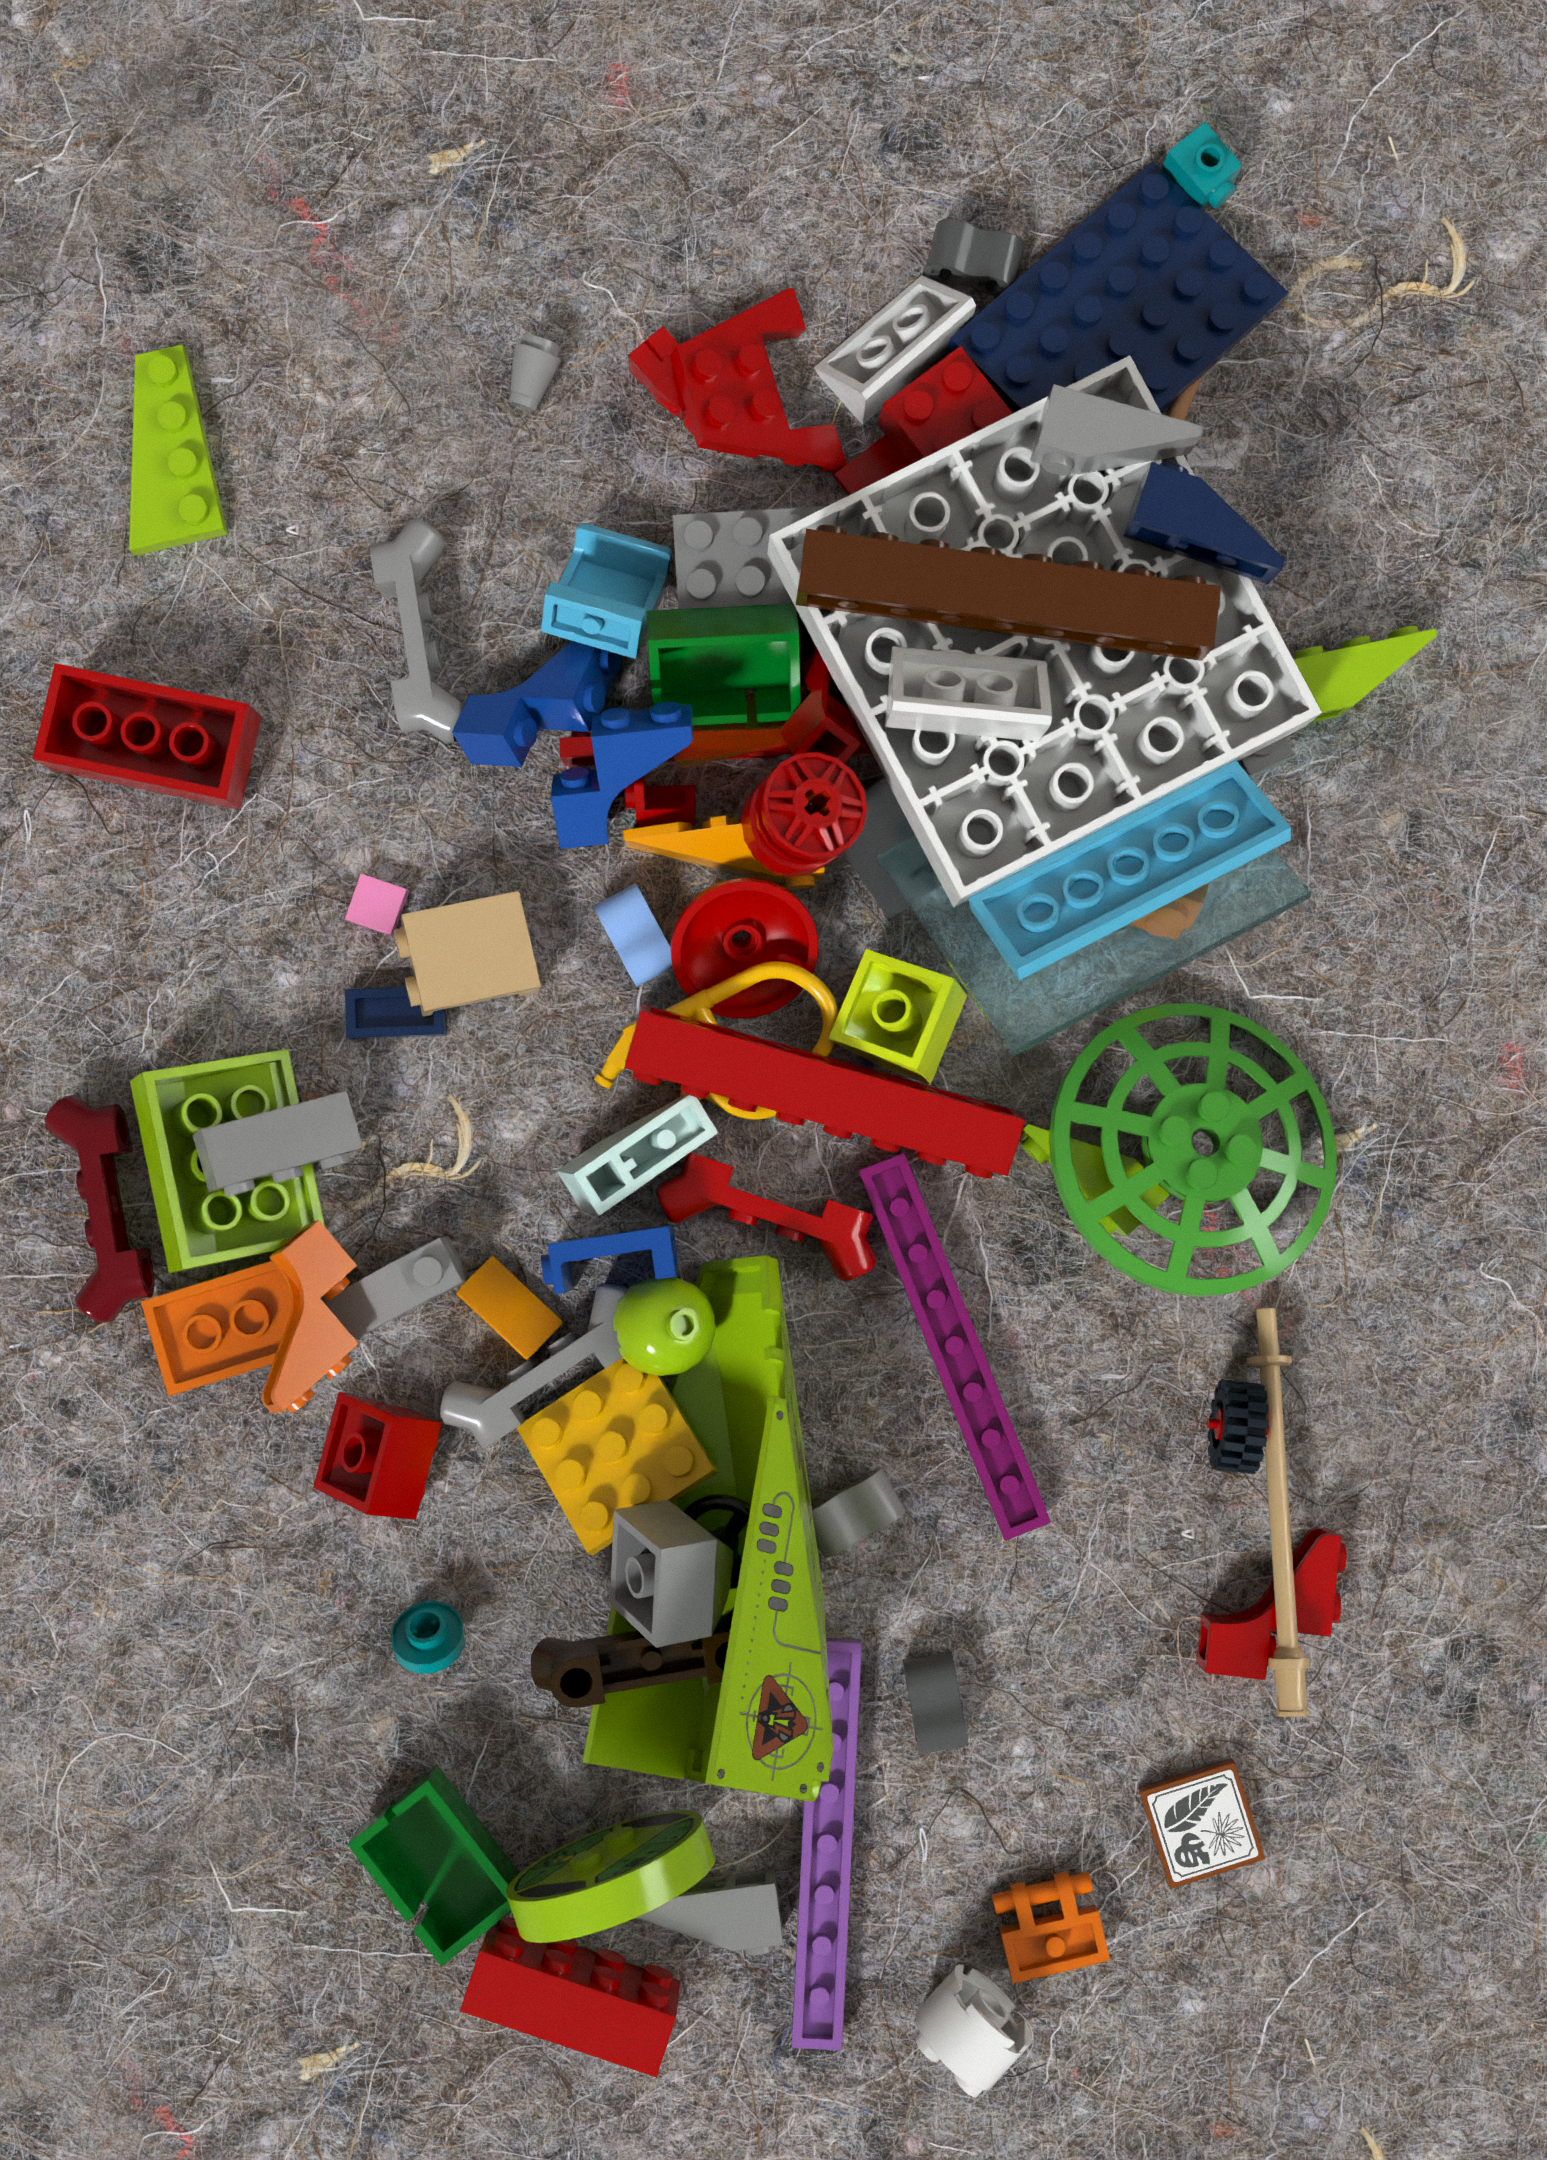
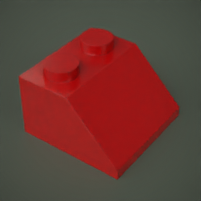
M338 1392L313 1488L367 1515L416 1520L420 1502L425 1494V1483L433 1453L438 1445V1435L442 1422L414 1410L345 1392Z

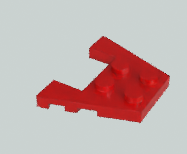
M787 288L676 346L670 357L697 448L750 458L765 455L781 458L784 464L801 467L803 463L823 466V471L836 473L847 463L835 423L798 429L789 428L764 345V341L797 338L806 329L794 288Z

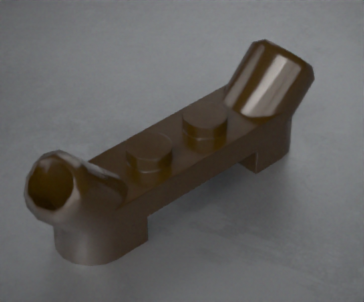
M734 1607L721 1615L712 1636L658 1648L649 1642L638 1630L579 1641L546 1637L537 1644L531 1654V1675L534 1684L540 1689L552 1691L553 1697L560 1704L567 1707L580 1708L606 1703L604 1694L705 1676L708 1685L722 1683Z

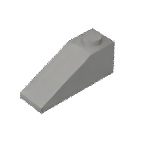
M1053 384L1045 402L1030 461L1041 464L1042 469L1049 473L1064 476L1071 473L1080 475L1188 455L1202 436L1204 426Z
M440 1237L346 1287L331 1300L326 1301L325 1299L323 1302L349 1333L357 1339L464 1284L469 1279V1276L450 1238Z
M775 1868L703 1878L673 1900L637 1917L638 1919L730 1951L745 1950V1953L748 1955L766 1954L773 1951L774 1946L783 1945V1924Z

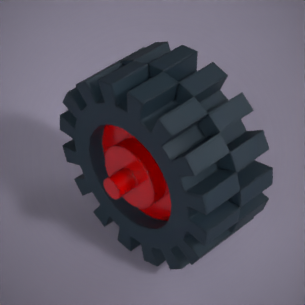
M1222 1379L1218 1382V1387L1215 1389V1400L1212 1399V1416H1209L1207 1419V1428H1210L1208 1432L1210 1466L1214 1470L1256 1474V1471L1260 1468V1461L1262 1462L1264 1456L1263 1447H1266L1267 1441L1265 1435H1268L1269 1420H1266V1415L1269 1412L1268 1404H1266L1267 1391H1265V1386L1261 1384Z

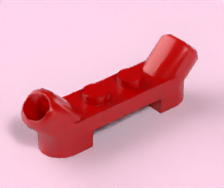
M692 1152L687 1154L680 1175L658 1185L656 1191L657 1198L668 1220L672 1223L680 1224L721 1204L731 1208L728 1215L729 1218L755 1227L759 1218L776 1223L775 1234L802 1243L805 1234L817 1237L838 1280L848 1282L875 1267L877 1259L866 1239L874 1215L827 1199L821 1218L730 1187L729 1183L735 1167Z

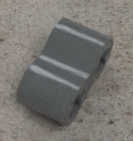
M942 219L936 224L925 266V273L931 279L943 284L968 286L982 293L998 297L1016 281L1025 244L1021 238L1006 231L983 230L961 220Z
M952 1651L903 1659L919 1755L968 1746L966 1725Z

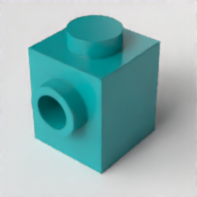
M1206 122L1202 123L1169 150L1162 166V170L1203 210L1207 209L1210 205L1214 209L1219 208L1235 193L1237 187L1234 183L1242 168L1241 162Z

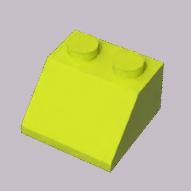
M865 949L828 1039L887 1070L931 1085L967 994L955 978Z

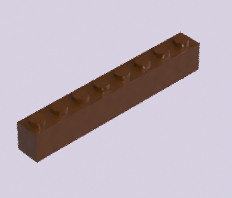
M820 525L816 530L806 529L796 605L1202 661L1214 648L1221 586L1206 584L1204 578L1194 575L1177 576L1175 580L1155 577L1153 571L1144 568H1129L1123 573L1104 570L1102 564L1093 561H1077L1073 565L1053 563L1051 557L1042 554H1025L1022 558L1001 556V551L992 547L979 546L972 548L970 551L950 549V545L941 540L926 539L920 541L919 544L900 542L897 536L890 533L873 532L868 534V537L849 535L847 530L839 526Z

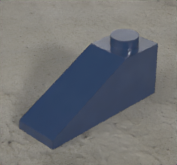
M1151 462L1140 481L1123 537L1265 584H1269L1282 570L1285 559L1202 478L1190 475L1185 467L1176 463L1162 462L1157 464Z

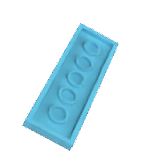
M1235 760L969 897L970 909L1020 981L1290 841L1291 826Z

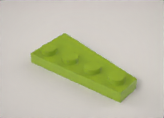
M177 345L135 355L129 551L134 556L228 535L186 349L183 345Z

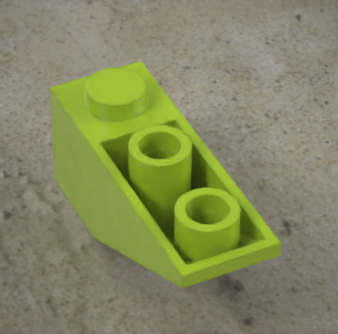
M1407 626L1388 633L1389 639L1371 642L1370 636H1361L1341 643L1342 649L1324 652L1322 646H1315L1294 653L1293 660L1322 712L1310 723L1341 717L1433 640L1437 636L1436 628L1419 632L1417 626Z
M1026 1124L1023 1126L1021 1133L1025 1140L1020 1145L1040 1165L1046 1160L1051 1164L1050 1131ZM1070 1138L1074 1170L1079 1187L1089 1203L1113 1188L1102 1158V1148ZM1120 1154L1128 1178L1144 1169L1135 1158ZM1157 1184L1139 1196L1148 1206L1155 1210L1170 1194ZM1125 1205L1099 1220L1110 1235L1116 1231L1121 1236H1129L1141 1224Z

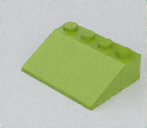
M288 1049L142 1072L130 1081L169 1274L276 1251L305 1225L317 1220L325 1227L312 1164L302 1166L303 1176L274 1184L272 1175L253 1180L256 1189L226 1197L224 1189L209 1192L193 1139V1134L200 1129L298 1104L299 1098Z

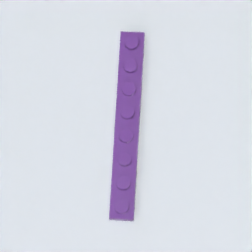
M826 1637L833 1755L829 1782L821 1781L820 1793L815 1801L803 1802L792 2048L842 2050L862 1641L861 1639Z

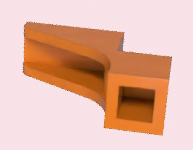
M319 1220L305 1225L269 1256L284 1276L291 1296L290 1316L261 1394L264 1406L271 1413L284 1412L286 1409L290 1413H294L314 1396L315 1393L311 1387L324 1375L331 1379L349 1365L352 1359L348 1353L359 1344L320 1299L323 1296L326 1301H329L345 1289L350 1283L346 1275L357 1264Z

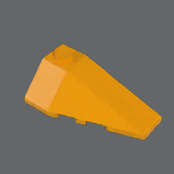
M814 805L804 807L809 815L817 811ZM726 815L711 817L710 820L702 822V829L692 830V824L687 822L623 830L627 848L751 878L768 880L774 883H786V889L788 890L815 887V880L824 879V867L810 875L792 877L770 871L754 858L745 843L741 819L729 818Z

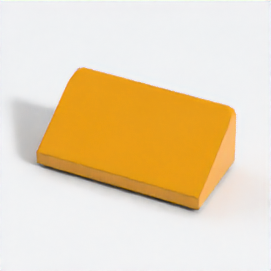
M494 1255L455 1292L526 1360H529L564 1323L559 1316Z

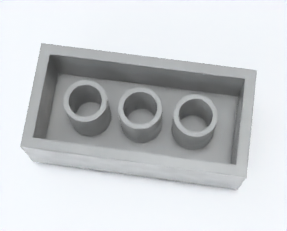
M827 506L673 515L678 609L793 603L767 554L769 536ZM797 611V620H802Z

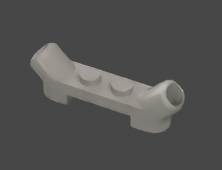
M409 519L395 540L370 544L376 587L383 598L397 596L409 670L408 678L390 680L395 713L402 734L426 729L442 742L449 744L457 742L452 731L465 704L436 684L434 670L442 669L441 656L437 641H429L427 623L434 622V612L429 593L422 594L420 582L445 550L444 539L433 527L423 520Z
M606 1282L597 1286L587 1333L579 1339H576L572 1332L568 1333L547 1347L551 1357L535 1367L531 1359L506 1374L505 1376L510 1384L502 1390L459 1381L450 1383L445 1389L440 1408V1416L444 1424L470 1429L483 1450L526 1421V1418L517 1406L518 1402L592 1353L596 1355L604 1369L620 1360L622 1356L618 1347L621 1346L617 1340V1331H613V1317L618 1301L630 1287Z

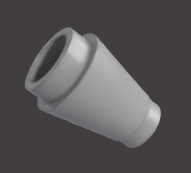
M523 334L521 344H515L510 386L511 394L508 403L527 411L536 412L538 403H540L561 363V359L558 358L560 350L558 344L533 334Z

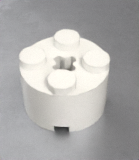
M957 1965L917 2009L915 2018L921 2033L915 2038L918 2048L928 2059L933 2062L941 2060L954 2073L955 2080L968 2095L977 2097L983 2090H989L1031 2045L1032 2034L1025 2020L1019 2026L1010 2015L1016 2006L994 1982L973 1968L965 1975L963 1974L964 1965Z

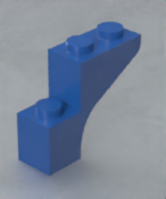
M571 640L522 684L495 694H470L452 733L471 764L522 767L530 747L536 741L539 729L591 731L593 715H598V712L603 709L605 696L614 676L620 670L622 657L620 654Z
M662 702L652 706L651 709L635 711L617 707L605 710L599 715H593L591 741L596 770L573 767L564 770L560 774H553L551 802L560 849L609 844L611 822L609 809L615 797L623 789L691 744L693 739V712L691 704L679 705L675 702Z

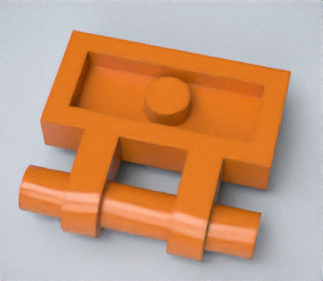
M1068 1871L1054 1873L1052 1880L1025 1886L1024 1881L1009 1884L1010 1890L991 1894L996 1915L1015 1910L1018 1919L1016 1924L999 1927L1013 1984L1110 1961L1096 1904L1077 1909L1075 1896L1093 1892L1088 1871L1069 1875ZM1059 1900L1062 1913L1033 1919L1031 1906Z

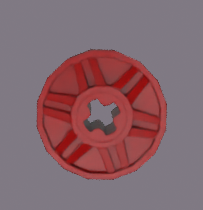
M819 752L798 753L779 763L756 786L745 801L741 818L744 841L754 858L770 871L789 877L810 875L826 866L851 847L863 831L868 811L864 788L854 771L838 758ZM809 803L813 804L817 810L812 815H809L804 809Z

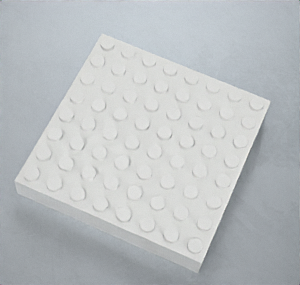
M1131 356L1066 387L1161 414ZM1048 396L769 536L767 554L953 907L964 903L969 897L1219 768L1235 760L1239 761L1304 728L1322 713L1250 578L1123 537L1140 481L1151 462L1157 464L1162 462L1176 463L1185 467L1190 475L1195 476L1184 455L1080 475L1071 473L1063 476L1049 473L1042 469L1041 464L1030 461ZM820 525H834L844 528L849 535L868 537V534L873 532H885L897 536L900 542L919 544L920 541L926 539H935L947 542L950 545V549L964 551L984 546L1000 550L1001 556L1022 558L1025 554H1042L1051 557L1053 563L1073 565L1077 561H1093L1102 564L1104 570L1123 573L1129 568H1144L1153 571L1155 577L1175 580L1177 576L1181 575L1199 576L1206 580V584L1221 586L1214 648L1202 661L799 606L796 605L806 529L816 530ZM892 646L1046 661L1053 715L1050 727L1040 741L885 727Z

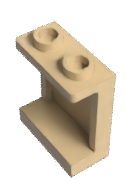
M519 891L402 914V928L394 930L400 959L409 957L413 976L405 978L411 1007L420 1005L422 1016L432 1015L434 1011L513 994H518V997L538 993L541 987Z

